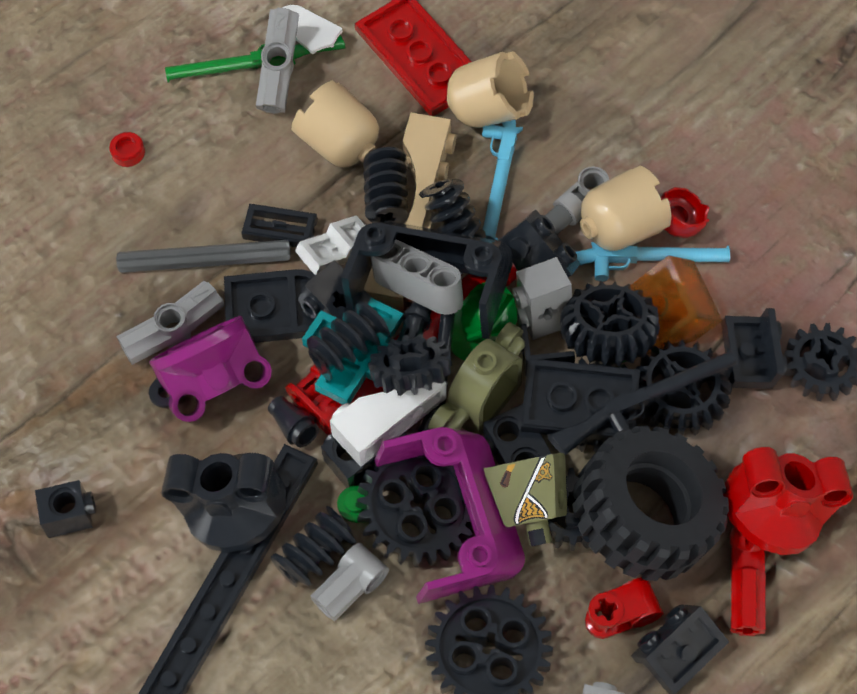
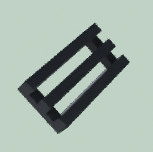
M249 203L241 234L245 240L258 242L288 240L291 247H297L300 241L314 237V227L317 225L318 217L316 213ZM254 216L276 220H273L272 222L254 219ZM283 221L302 223L307 225L306 227L286 224V222Z

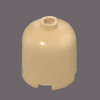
M513 51L509 53L499 52L457 68L448 81V106L461 123L474 128L517 120L520 117L527 116L533 107L534 98L533 90L527 91V84L524 78L529 75V71L523 60Z
M333 80L323 84L310 95L314 102L305 113L299 109L292 122L291 130L336 167L346 168L360 161L363 163L365 156L377 149L375 143L379 133L378 121L339 82L335 83Z
M638 166L590 190L581 203L582 219L580 220V227L583 234L604 250L617 251L661 233L663 229L671 225L672 215L668 199L661 200L658 191L654 187L660 184L658 179L647 168Z

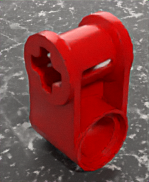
M640 577L620 587L594 596L589 603L588 612L585 617V626L594 637L605 639L633 628H640L651 624L661 618L664 612L650 582ZM601 611L603 615L597 616L598 612ZM611 615V619L607 620L605 616Z

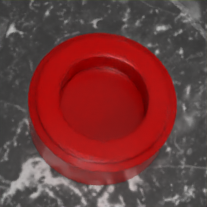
M123 132L116 135L109 145L113 161L122 167L137 165L145 155L142 139L132 132Z

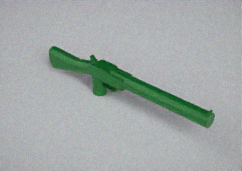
M341 34L334 43V47L324 48L317 52L346 49ZM300 43L295 45L294 65L296 64L294 59L310 54ZM265 44L261 45L257 51L250 52V55L165 67L167 83L173 79L247 68H261V52ZM275 56L269 63L273 66H280L286 61V58Z

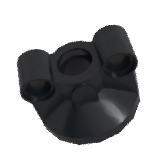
M218 453L210 455L203 460L186 454H175L168 459L161 491L162 497L171 501L184 516L191 534L207 548L227 553L245 550L264 540L279 524L286 507V486L270 457L259 453H242L237 455Z

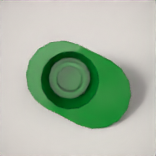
M486 282L478 284L471 290L463 301L461 309L455 313L451 351L455 356L464 361L475 347L485 340L481 334L479 301ZM507 287L505 288L489 338L494 342L507 323L511 322L516 325L518 320L515 298Z

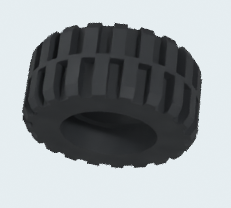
M635 426L632 430L623 429L616 432L612 438H608L583 467L578 475L579 480L574 485L573 496L576 500L573 503L575 518H580L581 520L578 523V528L582 536H587L591 541L588 546L595 554L598 552L606 558L604 562L613 569L618 566L623 569V574L633 578L640 574L642 579L646 581H657L660 577L664 580H669L691 569L720 540V535L725 531L728 522L726 514L729 512L728 497H723L727 490L723 478L718 479L716 475L718 468L712 460L707 461L703 456L704 451L697 444L693 447L686 442L688 438L679 433L675 435L668 434L669 429L654 427L650 431L649 426ZM627 482L641 483L656 491L669 506L674 525L663 524L646 516L633 502L627 488Z

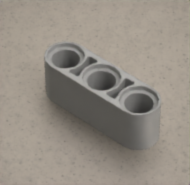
M395 239L392 249L386 254L376 257L371 256L373 276L379 285L440 314L456 313L463 306L461 273L456 267Z

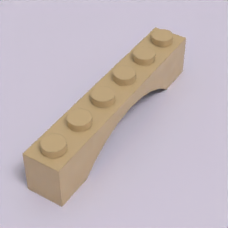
M410 113L403 138V150L406 154V163L413 175L416 192L414 205L405 224L433 229L430 217L432 212L438 211L437 209L426 210L425 205L432 198H421L419 193L429 185L447 179L449 163L445 162L447 154L454 153L456 145V134L451 133V119ZM371 268L364 290L373 299L404 314L407 303H412V300L379 285L374 279L373 269Z

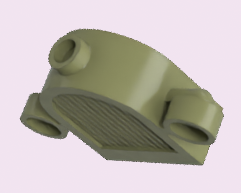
M509 322L500 331L495 342L491 339H485L475 347L458 370L451 384L447 404L440 406L431 418L428 426L429 429L447 427L460 430L462 427L468 432L483 435V422L498 416L522 385V359L518 357L525 347V341L522 339V329Z

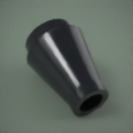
M284 396L276 397L269 404L268 412L275 419L289 444L301 448L309 445L317 437L319 426L313 415L291 403Z

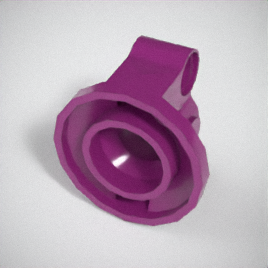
M242 316L232 318L192 336L149 361L158 381L170 397L169 406L171 412L178 419L185 422L199 419L205 411V401L234 388L240 383L249 388L263 387L270 380L272 372L269 362L259 355ZM251 361H257L262 369L260 377L255 381H248L244 375V368ZM186 394L193 395L197 402L195 410L190 414L180 413L177 407L179 399Z

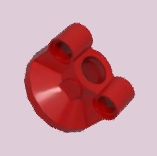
M770 447L754 448L744 454L743 462L735 466L726 478L724 484L727 491L723 494V497H728L729 512L727 515L742 536L762 550L779 555L799 554L810 547L817 540L823 524L840 507L851 502L854 497L845 462L841 458L826 457L812 462L806 457L795 453H786L778 457L777 451Z

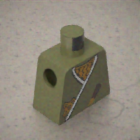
M564 453L550 454L484 468L486 479L503 524L506 527L525 524L530 547L551 543L552 537L548 519L567 515Z

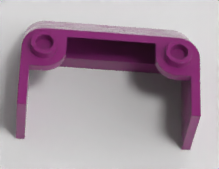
M438 427L383 441L374 459L376 467L425 455L431 463L437 466H454L476 536L466 540L459 549L458 562L462 573L426 582L416 596L418 604L458 594L459 591H469L474 589V586L480 588L514 578L522 570L525 563V555L516 526L506 527L503 524L484 473V468L496 465L490 446L483 436L473 432Z

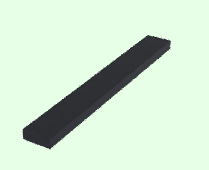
M284 444L274 461V467L286 486V507L279 524L264 540L248 549L229 553L221 551L138 694L187 693L318 465L316 458Z

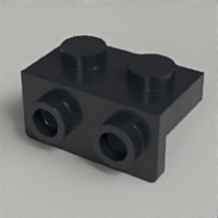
M537 210L532 211L522 222L498 240L506 243L511 248L513 264L517 271L557 257L569 278L580 265L575 250L568 243L562 242L555 233L552 222L545 215H540Z
M766 308L760 317L725 316L721 321L725 353L727 348H729L737 359V364L728 368L730 373L729 382L732 383V388L773 389L787 370V358L785 354H782L780 345L782 327L781 323L776 320L775 309Z

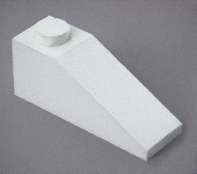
M444 381L443 384L434 382L430 391L420 388L416 395H413L411 390H407L403 395L398 396L397 390L394 389L389 393L380 392L359 397L351 404L346 403L334 412L330 420L332 436L362 467L377 455L383 441L399 437L446 399V382Z

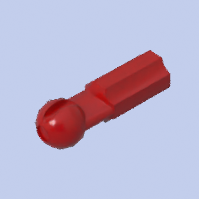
M734 526L729 535L731 544L730 632L740 636L765 634V550L744 538Z

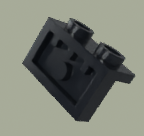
M681 604L673 608L665 616L666 623L657 631H651L643 636L637 644L639 648L631 655L636 663L645 664L668 694H676L729 643L728 639L701 606Z

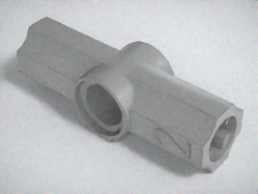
M278 7L277 9H270L265 47L261 52L262 67L256 108L266 113L278 114L285 113L290 77L294 69L293 56L299 21V13L287 8ZM275 56L286 58V61L280 66H273L269 63Z

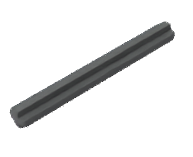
M288 240L125 251L117 253L116 265L118 271L123 273L288 261L291 257V248Z

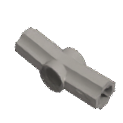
M202 281L175 303L161 305L155 311L154 317L116 337L129 362L133 365L167 346L173 347L190 338L191 331L224 307V302L209 282ZM171 323H179L176 327L166 328Z

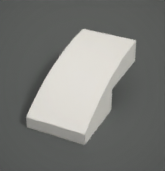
M357 215L330 223L325 234L300 241L295 252L309 269L317 275L334 260L339 265L347 262L357 234L365 225Z

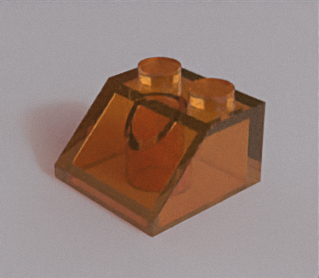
M668 255L630 285L632 291L643 290L644 297H651L653 305L658 308L660 329L654 346L663 351L664 343L668 340L674 347H678L679 341L684 339L686 344L696 341L723 321L695 261ZM648 350L646 355L651 356V350Z

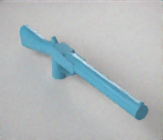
M516 120L503 122V126L490 125L483 127L482 137L492 138L490 151L497 157L496 170L483 225L486 239L498 241V238L495 236L512 156L515 150L517 134L523 130V127H516ZM494 139L501 140L498 153L492 149Z
M591 242V249L576 252L580 265L595 262V280L602 282L609 279V270H624L630 263L637 264V261L730 262L729 246L726 248L629 246L621 250L609 251ZM609 263H626L624 266H609Z

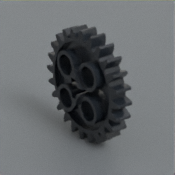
M425 455L377 467L374 460L372 466L375 471L368 469L365 471L363 478L368 483H360L357 490L365 497L357 498L355 507L366 509L358 515L357 522L369 523L362 534L363 536L375 534L376 539L372 548L375 549L384 544L387 547L384 555L386 559L396 552L399 553L398 562L400 565L409 556L412 557L414 567L419 566L422 557H425L429 565L433 566L437 559V553L446 561L451 556L450 548L459 552L462 546L460 539L468 540L472 532L467 527L473 526L454 466H437L431 463ZM419 474L429 476L433 486L424 487L420 485L415 476ZM402 476L406 479L407 486L403 481L399 479V477ZM394 491L399 495L401 502L397 504L387 502L383 497V492ZM412 500L416 504L422 502L424 504L423 509H421L419 506L413 508L410 505ZM444 506L450 511L452 518L448 520L439 518L434 508ZM402 524H414L419 530V536L410 537L406 535L402 530ZM428 524L436 531L435 534L430 533Z
M494 585L489 586L487 595H482L478 586H474L473 597L468 598L464 592L459 591V604L457 605L447 599L445 606L448 614L439 611L435 612V620L440 626H428V634L436 639L425 641L426 650L435 652L426 657L427 666H438L431 672L432 680L445 679L440 686L441 693L444 694L453 689L454 694H520L521 692L523 694H534L531 683L543 686L544 677L538 671H550L551 663L543 658L553 655V647L544 644L551 640L552 633L546 630L540 631L546 625L545 616L533 618L537 611V605L534 603L524 608V594H520L513 601L510 599V588L508 587L504 589L501 596L496 595ZM480 618L487 625L480 631H472L468 629L466 624L471 619ZM513 629L520 631L524 638L520 642L510 643L505 640L503 635ZM460 636L464 637L466 641L457 642L455 639ZM488 643L495 644V649H492L490 654L483 653V648H486ZM461 654H468L475 659L474 663L466 668L457 666L453 661ZM521 655L523 659L518 661L512 656ZM497 666H506L513 673L508 679L499 680L491 672Z

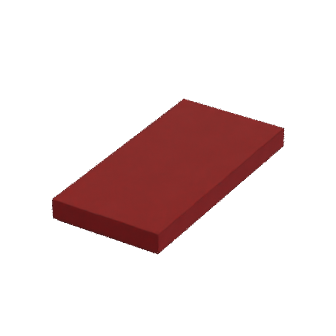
M392 0L355 23L357 33L430 116H436L449 108L447 103L448 81L457 68L472 61L417 0Z

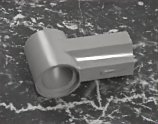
M357 543L344 554L338 564V569L311 595V600L328 618L335 622L363 593L369 594L374 591L386 578L389 568L362 543Z

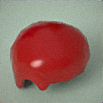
M673 187L660 196L661 200L667 198L670 204L671 225L663 229L670 235L680 238L695 236L710 221L707 218L709 206L702 204L699 197L689 189Z

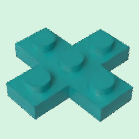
M371 298L367 304L384 319L390 332L389 339L380 332L377 334L381 343L380 346L387 347L389 340L392 339L403 322V313ZM321 310L303 336V346L308 348L307 339L312 335L319 337V330L323 327L331 329V322L336 317ZM369 341L365 342L369 351L366 355L355 349L354 354L357 362L352 364L346 358H343L342 362L345 368L343 372L331 366L330 371L333 379L328 381L321 374L314 384L315 391L342 405L350 404L365 379L371 380L368 363L371 362L370 355L378 353L377 347Z

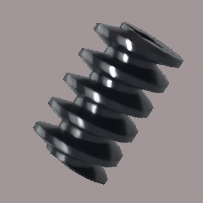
M396 147L375 149L368 153L363 160L365 169L364 192L366 193L364 195L366 205L365 217L372 223L396 222L404 224L409 217L406 211L408 208V200L406 199L408 189L405 187L407 185V176L405 175L407 165L404 163L407 159L403 150Z
M459 179L441 180L429 185L419 193L421 198H432L425 205V209H437L438 212L430 218L432 223L443 222V225L437 230L486 238L485 231L479 229L481 226L480 219L473 217L475 215V208L468 204L470 201L469 194L462 192L464 189L463 181Z
M360 301L355 305L354 311L347 310L343 313V320L334 319L331 322V329L323 327L319 330V337L310 336L307 339L308 353L319 372L330 381L333 379L330 371L331 366L343 372L345 370L342 362L343 358L354 364L357 362L354 354L355 349L366 355L369 351L365 342L369 341L378 347L381 343L377 334L380 332L389 339L390 332L379 313L367 303Z
M326 506L328 515L319 512L315 516L317 525L308 522L304 526L306 535L296 533L293 536L295 546L289 543H285L282 546V552L285 557L277 553L271 556V560L276 568L295 587H297L296 584L298 582L308 587L312 585L308 576L310 571L318 576H322L323 572L319 565L321 561L333 566L335 563L330 553L335 551L343 556L346 553L341 544L343 540L351 545L357 543L348 524L329 506Z

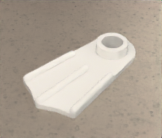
M288 5L283 7L299 13L296 41L311 54H315V52L324 48L334 47V43L343 32L341 27L301 6Z

